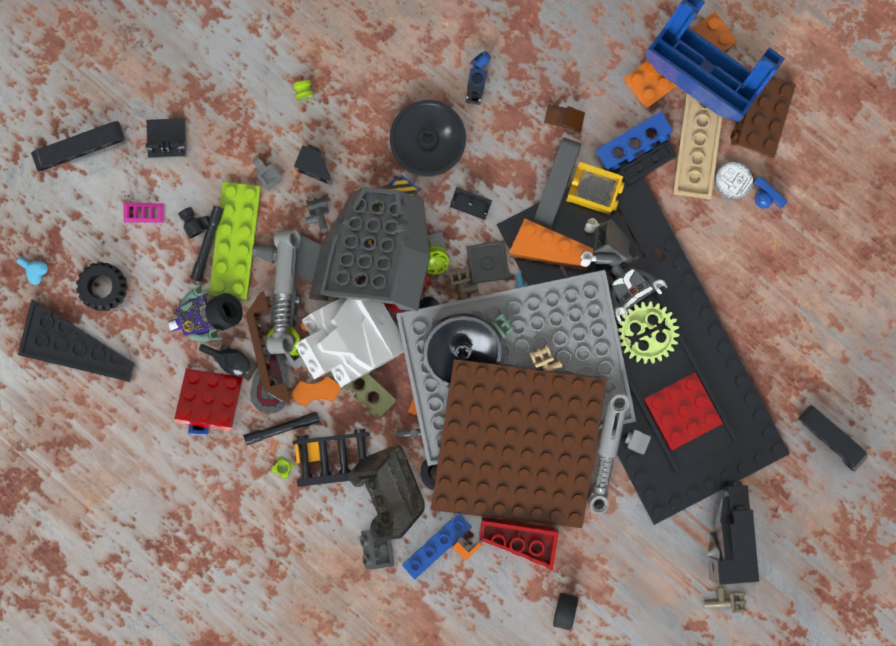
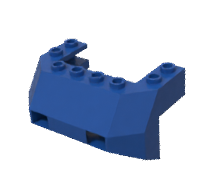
M682 0L663 30L646 51L645 56L656 72L721 117L740 122L785 58L769 47L752 71H750L689 28V25L705 4V1Z

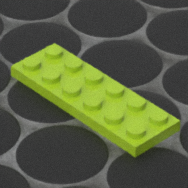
M222 182L220 207L224 208V212L216 231L209 296L216 297L223 293H229L237 299H248L253 258L252 249L255 242L261 186Z

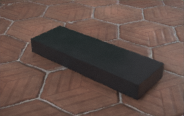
M666 140L618 169V172L623 176L624 182L629 187L677 156Z

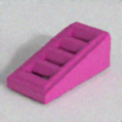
M124 202L123 220L125 223H164V203ZM130 208H134L133 218H130ZM138 208H142L141 218H138ZM146 208H150L149 218H146ZM154 208H157V218H154Z

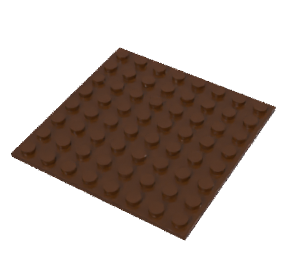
M454 359L431 510L582 528L607 378Z

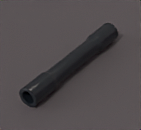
M213 205L200 252L190 276L193 280L200 282L202 280L206 261L224 208Z
M316 411L282 424L244 434L243 436L248 446L269 437L319 423L320 420Z

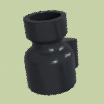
M188 207L178 213L180 219L184 221L183 229L189 239L207 230L209 216L195 218L192 207Z

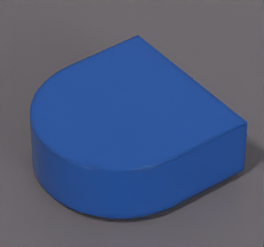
M483 51L470 64L473 68L481 69L491 59V55L487 51Z

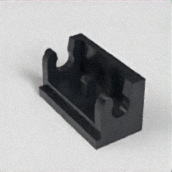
M456 187L450 208L486 220L492 200Z

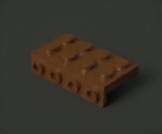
M772 76L740 122L737 121L735 129L730 136L731 145L740 146L771 158L775 157L796 85Z

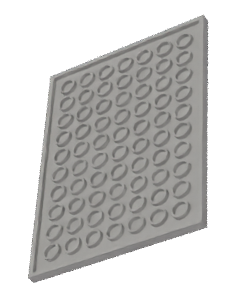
M605 270L420 308L418 311L396 313L428 466L438 463L449 387L435 380L427 370L423 357V345L429 330L438 321L453 314L467 313L477 315L494 327L491 323L492 320L504 312V316L507 319L509 318L511 325H515L516 328L504 338L498 333L499 339L504 343L501 346L500 365L542 370L541 366L537 368L534 366L529 352H536L538 348L543 349L545 348L544 345H547L554 359L548 362V364L550 365L560 360L563 366L554 372L607 378L599 429H603L608 405L607 396L614 389L622 390L629 400V407L626 410L623 424L636 422ZM622 398L615 399L614 404H620Z

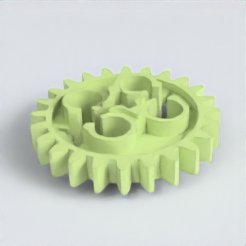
M650 301L648 307H646L645 303L641 302V308L635 304L634 311L631 309L627 310L628 318L622 314L625 321H618V324L622 326V328L617 329L621 333L619 340L623 341L620 345L621 347H626L623 353L630 352L629 359L636 356L637 363L641 358L644 364L647 363L648 359H650L652 364H654L655 358L662 361V354L668 357L667 350L674 351L671 344H678V342L673 340L675 337H679V334L674 333V330L679 329V326H673L677 319L671 320L672 312L666 314L667 307L660 310L659 303L653 307ZM649 315L656 316L658 324L665 318V326L671 329L662 330L666 337L665 342H657L655 338L659 332L657 330L650 334L651 338L644 336L639 339V341L644 340L648 343L646 351H641L638 348V342H635L632 348H630L631 340L625 336L632 337L634 335L630 331L632 323H637L640 326V331L636 334L638 336L645 332V328L651 330L657 327L648 323L647 318Z

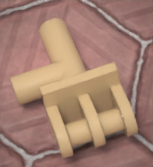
M544 345L545 348L543 349L538 348L536 352H529L536 368L541 366L542 370L556 371L563 367L560 360L550 365L548 364V362L554 359L547 345Z

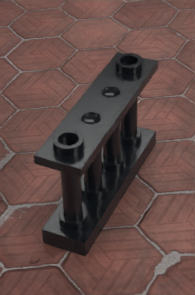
M356 429L354 434L308 439V435L296 436L297 440L293 441V445L299 444L303 474L301 479H297V486L302 487L375 478L374 470H370V467L367 465L364 436H370V432H366L365 429ZM357 437L360 468H358V472L351 473V470L348 469L345 439ZM338 440L341 470H339V474L332 475L331 471H329L326 441ZM318 442L322 472H320L318 477H312V474H310L307 443Z

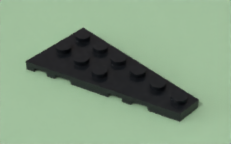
M31 299L18 351L19 356L131 382L135 367L134 362Z

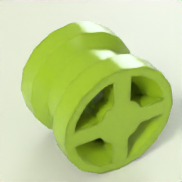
M311 80L299 81L293 84V88L296 90V100H303L314 96V92L311 90Z

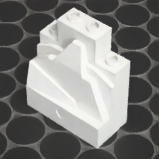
M340 298L305 317L302 321L310 336L295 345L314 379L332 371L340 387L388 363L404 352L400 331L383 303Z

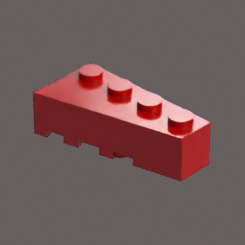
M482 517L479 540L553 570L559 531L558 528Z

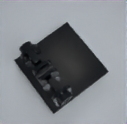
M185 118L146 120V151L148 152V158L186 156Z

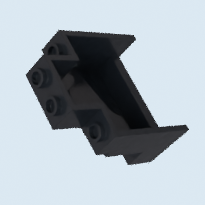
M739 481L728 482V486H723L724 497L721 498L714 533L710 534L707 556L709 579L719 585L759 582L753 510L750 509L748 485H742V482Z

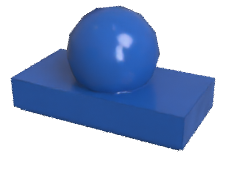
M761 176L753 182V185L760 190L756 193L754 199L755 204L759 208L766 209L774 203L781 209L788 203Z

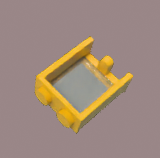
M579 162L566 202H572L610 215L612 211H616L619 202L616 200L618 193H622L625 184L622 182L623 176Z

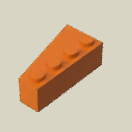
M524 219L509 251L510 258L543 262L545 264L560 265L587 271L589 266H582L580 264L582 261L580 257L585 251L591 252L593 256L595 254L593 253V248L527 219Z

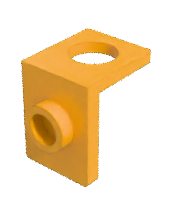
M318 442L307 443L309 462L320 461ZM295 444L298 464L301 463L299 444Z

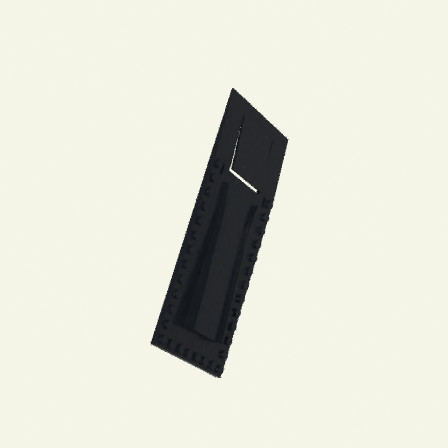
M625 160L622 163H620L621 167L628 164V161ZM618 169L612 172L620 175ZM591 175L582 180L577 197L608 206L610 196L606 189L608 188L609 191H613L616 181L610 182ZM643 177L630 186H627L625 183L622 193H618L616 200L619 201L617 206L644 255L643 258L623 269L625 272L632 268L641 269L666 283L668 288L665 286L659 288L662 294H658L655 289V291L640 300L636 305L641 308V302H644L645 306L648 307L651 301L653 307L659 303L660 310L667 307L665 313L672 312L670 319H677L673 326H679V329L674 330V333L679 334V337L673 339L678 342L677 345L671 344L674 351L667 350L669 356L665 357L662 354V361L655 358L654 364L651 363L650 359L644 364L642 358L637 363L636 356L629 359L630 352L623 353L626 347H621L636 422L623 424L617 456L653 525L722 490L723 486H728V482L739 481L790 453ZM570 187L566 188L552 231L594 248L596 229L593 233H587L584 230L587 221L590 218H594L600 224L612 219L629 238V253L633 258L641 255L617 209L608 215L572 202H566ZM539 203L496 224L509 250L524 219L534 221ZM657 247H659L662 255L665 258L662 261H660L654 250ZM514 258L528 285L566 278L559 265ZM591 261L587 271L563 268L568 277L601 270L608 272L615 266L596 264L595 261ZM613 274L607 276L609 288L610 284L616 280ZM633 305L632 307H630L629 309H631L632 311H634V305ZM614 312L617 329L622 328V326L618 324L616 313ZM620 315L621 321H625L622 315ZM649 315L647 318L648 323L657 327L651 330L645 328V332L638 336L636 334L640 331V326L637 323H632L630 331L634 335L632 337L625 336L631 340L630 348H632L635 342H638V348L641 351H646L648 343L644 340L639 341V339L644 336L651 338L650 334L659 330L655 337L657 342H665L666 337L662 330H671L665 326V318L658 324L657 317ZM696 373L723 424L671 451L644 399ZM633 430H637L651 437L644 454L626 448L627 443H625L628 432L632 433Z

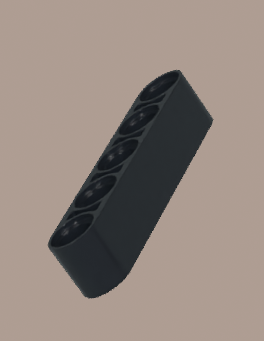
M114 121L31 152L37 171H43L123 142L125 137L119 121Z

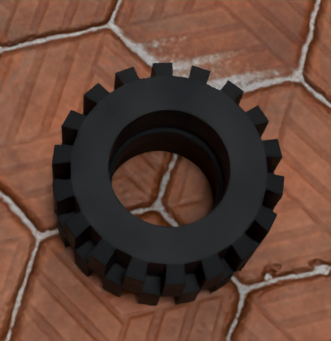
M98 262L90 264L89 267L83 269V273H79L78 276L80 278L76 281L78 285L76 291L79 293V299L86 306L97 311H110V309L118 307L117 305L123 302V297H126L127 293L125 291L128 289V285H126L125 281L127 280L117 267L109 263ZM104 275L111 279L112 290L106 297L98 298L92 292V283L97 277Z

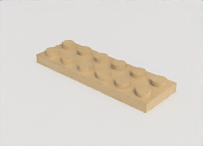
M687 93L673 195L711 200L722 117Z

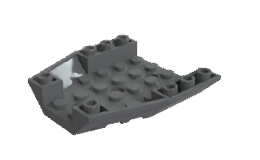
M363 187L351 193L321 244L309 299L328 301L329 297L396 304L401 310L418 311L430 260L424 201L402 191ZM376 205H383L379 212H374ZM369 240H374V245L371 248H366V243ZM365 276L366 281L361 285L357 284L358 279Z

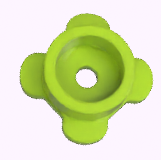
M280 456L277 459L276 465L272 467V472L281 475L282 479H287L289 472L294 469V463L288 462L283 456Z

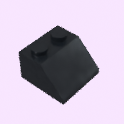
M310 144L307 147L302 145L294 164L295 170L332 186L333 181L319 148Z

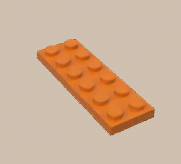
M715 11L691 28L723 52L738 42ZM649 60L623 79L645 109L677 87L656 72Z

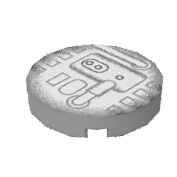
M739 162L724 164L715 175L717 192L729 200H738L745 197L753 186L751 171L746 165Z

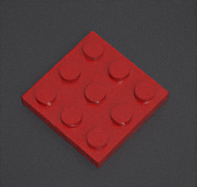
M186 368L174 422L232 431L243 377Z
M696 373L644 399L671 451L723 424Z

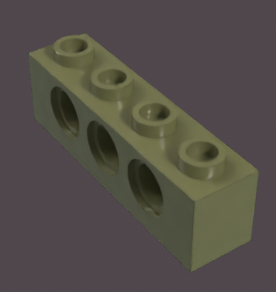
M329 371L328 373L334 378L332 371ZM368 373L360 377L365 381L364 388L356 389L354 386L355 380L343 386L347 391L351 389L356 393L353 397L361 404L365 402L369 406L367 410L374 417L377 415L382 417L397 401ZM373 391L379 394V399L375 403L370 402L368 399L369 393Z

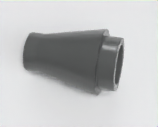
M254 245L252 256L274 264L277 259V248L275 245Z

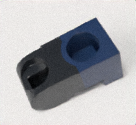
M471 68L465 103L481 104L488 73L487 70Z

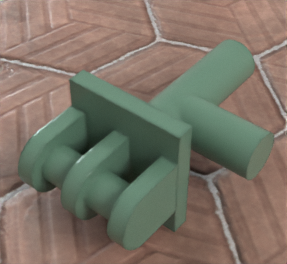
M504 312L495 317L491 322L497 334L500 333L503 338L516 328L515 325H511V320L504 316Z

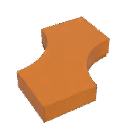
M327 376L324 380L315 384H308L300 380L292 393L294 400L306 407L310 402L317 399L333 402L343 387H340L337 382Z

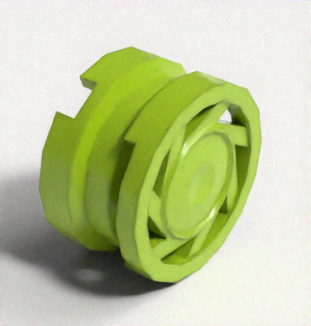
M431 244L429 245L430 260L427 272L433 275L441 274L449 266L448 254L443 246Z

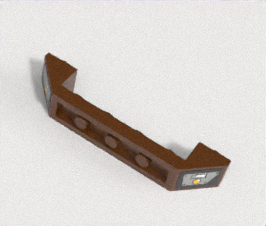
M263 291L259 293L248 310L246 318L263 390L265 393L289 406L291 405L290 399H294L291 387L287 388L286 383L271 386V384H274L272 373H268L266 367L270 366L268 355H264L262 350L265 347L263 336L259 337L258 333L261 325L259 318L255 317L270 314L268 308L272 307L270 297H266Z

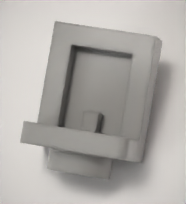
M285 353L287 358L284 361L290 369L294 367L295 370H298L302 366L304 369L307 368L302 357L294 361L289 353Z
M633 430L632 433L628 432L625 443H627L626 448L644 454L651 437L637 430Z

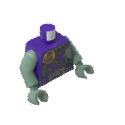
M204 283L197 284L179 303V308L176 309L178 318L168 321L170 330L174 332L182 329L185 336L202 343L222 340V337H217V332L221 331V329L212 327L206 318L205 308L207 300L204 294H207L208 290L202 291L201 286Z

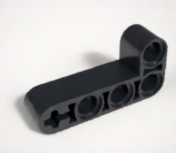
M810 405L799 416L798 421L835 452L852 471L855 472L868 458L867 452L814 406Z

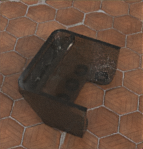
M400 445L390 446L362 458L348 473L350 482L354 487H361L365 484L377 511V516L370 525L375 541L402 539L424 512V499L406 454Z

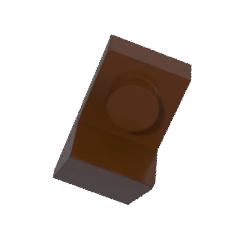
M548 104L544 124L581 131L585 112L570 106L565 108Z

